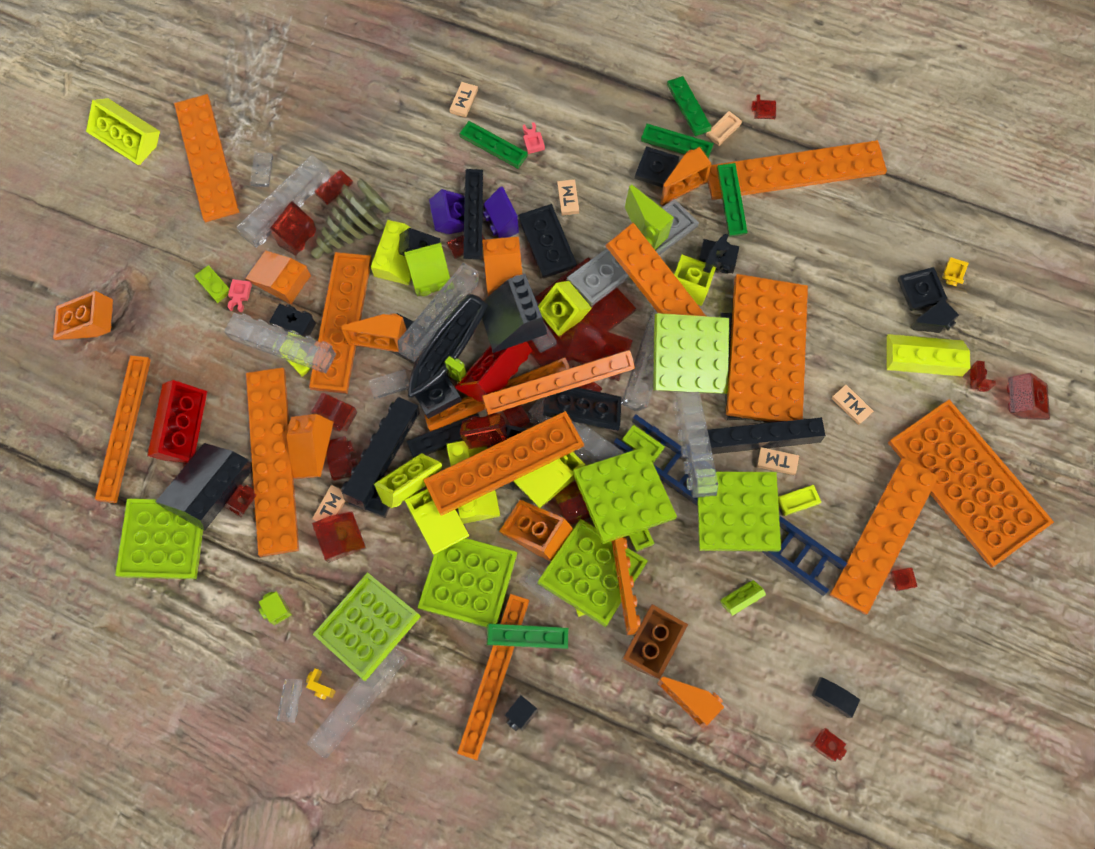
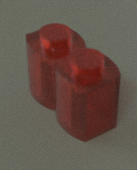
M325 393L320 395L311 411L312 414H318L333 421L332 429L338 432L341 430L347 432L358 413L355 407Z
M346 436L329 440L326 457L330 474L334 481L351 477L353 467L358 465L357 459L352 458L351 452L354 451L353 443L351 440L348 441Z

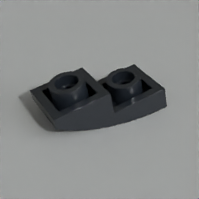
M724 234L715 243L704 265L703 272L710 273L712 267L717 266L718 259L722 258L723 253L728 252L730 242H727L729 234Z
M819 677L812 696L825 706H832L847 718H853L860 701L859 698L823 677Z

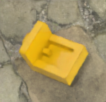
M949 257L942 279L946 280V284L952 286L963 284V277L969 263Z
M314 668L313 672L311 671L307 676L306 688L315 691L314 696L323 700L326 697L333 699L336 691L318 683L322 671Z

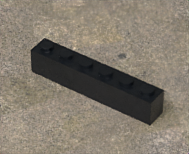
M397 397L395 402L390 404L386 418L383 417L381 419L377 433H373L371 436L369 447L363 450L359 464L353 467L351 471L352 476L342 486L341 492L345 501L366 509L376 491L374 484L381 480L387 472L420 414L417 404L401 397Z
M820 417L708 429L704 435L706 454L712 455L758 450L761 447L768 449L821 443L826 435L823 419Z

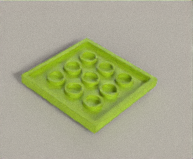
M655 314L653 391L727 394L729 318Z
M646 447L573 470L574 478L602 544L675 520L677 517Z
M697 472L699 551L781 550L777 472Z
M127 499L115 576L125 578L197 579L203 530L156 504L157 499Z
M580 519L537 584L604 627H607L622 603L612 542L602 544L596 528ZM627 548L625 552L626 556L630 558L629 576H633L635 583L648 560Z
M465 538L434 554L418 609L487 628V624H498L518 552Z
M367 572L313 635L361 679L366 681L421 616Z

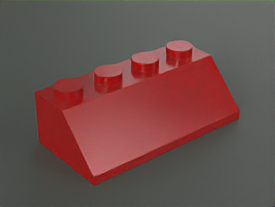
M527 342L493 353L490 345L455 388L471 398L483 402V395L499 391L508 384L510 377L518 372L519 366L527 361L528 355L533 350Z
M176 380L162 384L147 456L170 462L188 463L196 452L208 391Z

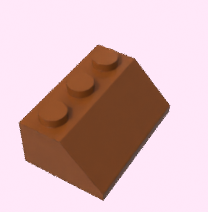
M651 604L621 662L639 672L660 680L688 624Z

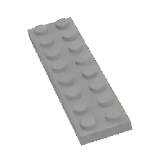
M675 199L662 207L674 217L668 238L655 250L658 255H661L697 228L699 224ZM605 249L568 276L567 281L575 287L590 306H593L630 277L610 251Z

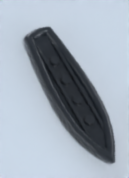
M468 294L428 340L419 354L411 373L408 389L409 398L432 387L449 371L445 365V360L449 356L454 360L459 358L488 308L487 302L481 297Z

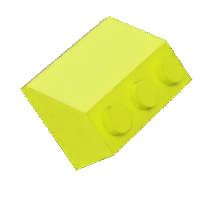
M387 220L371 265L374 277L409 285L411 274L406 257L399 254L400 234L411 227L404 223Z
M421 453L374 484L382 503L390 508L401 505L402 501L416 495L420 489L425 487L424 479L440 472L442 464Z

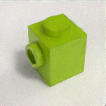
M277 591L265 594L263 599L259 601L261 606L259 611L262 617L268 619L269 623L274 626L292 616L282 595Z

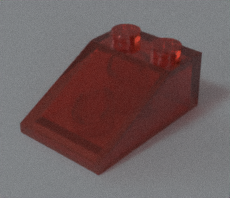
M579 322L566 356L580 364H585L627 350L631 352L633 340ZM622 373L610 376L608 378L620 381Z

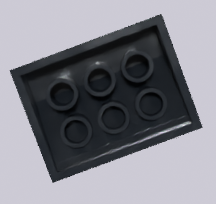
M525 273L506 280L484 300L487 302L488 308L482 320L493 353L548 334Z
M204 443L156 500V504L205 531L252 472L250 461L234 451Z

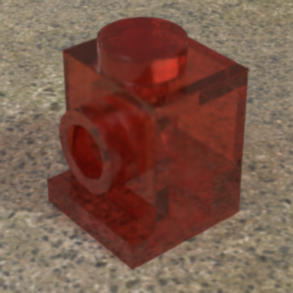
M240 484L226 503L225 508L242 518L257 495L251 487ZM243 498L245 503L238 502V499Z
M827 728L821 729L810 746L831 762H836L837 759L841 761L847 752L844 748L847 743L835 736ZM830 742L835 744L834 750L829 748Z

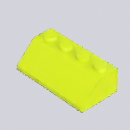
M109 98L92 100L86 132L135 164L141 165L157 147L160 131Z
M887 334V370L963 377L970 369V350L963 340Z
M467 440L447 444L450 466L486 450L487 444L485 442ZM496 490L458 508L463 524L501 517Z

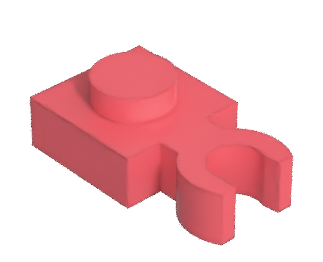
M532 122V129H527L524 124L523 133L525 135L523 140L528 154L545 150L541 133L536 132V124Z
M232 279L228 294L229 298L232 299L228 303L230 311H233L235 305H238L239 312L243 311L242 301H248L252 287L250 281Z

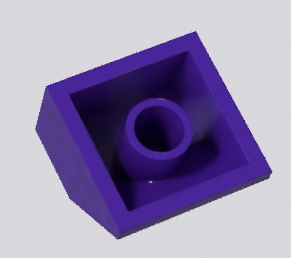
M501 186L484 203L485 211H483V216L486 222H490V230L493 236L507 238L519 233L518 217L503 186Z
M441 189L429 199L435 231L445 234L464 232L465 196Z

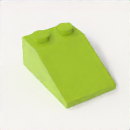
M631 184L626 198L625 210L631 222H634L656 250L668 238L674 217Z
M441 243L404 252L417 297L428 296L436 291H446L452 287Z

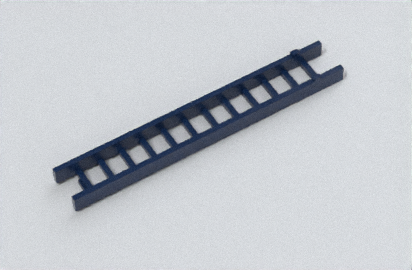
M635 414L632 420L635 425L644 430L646 434H650L657 439L663 446L676 453L664 470L654 465L660 480L697 505V491L693 493L684 486V483L696 468L702 472L717 471L659 431L657 427L652 426ZM618 438L615 439L613 446L621 452L634 451ZM682 457L692 465L678 482L668 475V472L678 459ZM779 515L780 527L787 531L789 535L781 544L780 551L761 552L822 596L826 595L829 589L814 578L819 576L827 560L840 570H843L848 563ZM794 536L806 546L794 563H791L781 553ZM811 548L821 555L822 559L812 573L808 575L797 566Z

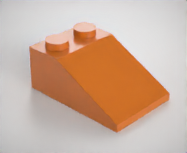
M700 147L695 150H689L664 183L660 203L662 206L707 183L712 163Z
M519 236L482 240L488 296L506 280L516 275H522Z
M265 250L245 280L292 304L311 275L307 266L290 257Z
M93 291L56 306L53 339L91 338L109 333L111 331L113 299Z
M382 314L345 324L341 327L345 339L350 345L403 353L407 329L403 317L398 314Z
M318 414L291 417L288 424L287 441L293 478L321 477L333 421Z
M519 500L499 532L534 554L552 561L573 531V528L565 518Z
M664 676L657 683L701 728L708 726L724 708L721 704L723 700L714 692L711 694L709 691Z

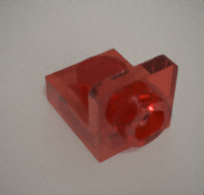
M757 94L755 101H752L751 104L754 119L775 120L776 101L760 100V94Z
M977 360L970 367V388L977 389L980 392L989 391L996 385V380L986 379L987 369L985 368V361Z

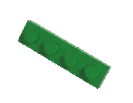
M684 76L667 81V86L694 136L711 131L712 126Z
M468 121L459 133L460 138L517 169L520 168L528 157V152L471 121Z
M648 123L641 137V142L684 155L689 150H695L700 147L708 159L714 144Z
M736 163L718 165L717 173L728 236L746 235L748 231Z
M487 624L486 645L568 649L569 628Z

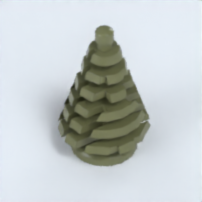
M360 178L357 181L359 189L366 196L363 200L343 184L341 191L350 203L341 195H338L336 202L345 213L333 205L331 212L340 223L328 216L326 222L332 231L323 226L321 232L325 238L323 239L318 236L316 240L318 246L314 247L310 252L313 258L319 259L324 252L327 254L333 252L332 245L337 249L343 247L344 245L339 238L348 244L353 243L354 240L347 230L359 240L364 238V234L356 224L367 234H373L375 230L366 219L379 230L385 228L384 223L371 207L375 205L385 214H389L392 210L383 198L363 179Z

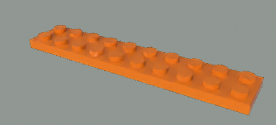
M876 140L711 165L707 183L711 200L722 199L717 166L736 163L741 196L884 175L887 169L879 142Z
M276 368L246 373L258 555L263 557L299 551L294 478L287 441L289 413L285 369Z

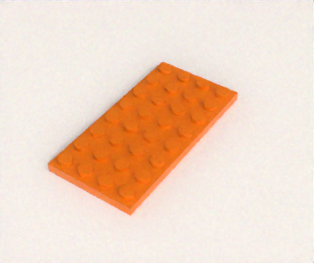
M736 274L734 278L726 415L767 422L803 419L808 285Z
M950 399L888 442L901 459L904 458L939 476L930 495L990 568L996 566L1054 523Z

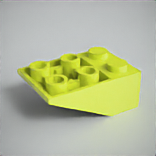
M571 452L513 482L541 508L575 480L573 475L574 469L584 467L586 464L574 452Z
M428 489L405 500L410 514L433 555L469 537L456 510L442 516L440 515Z

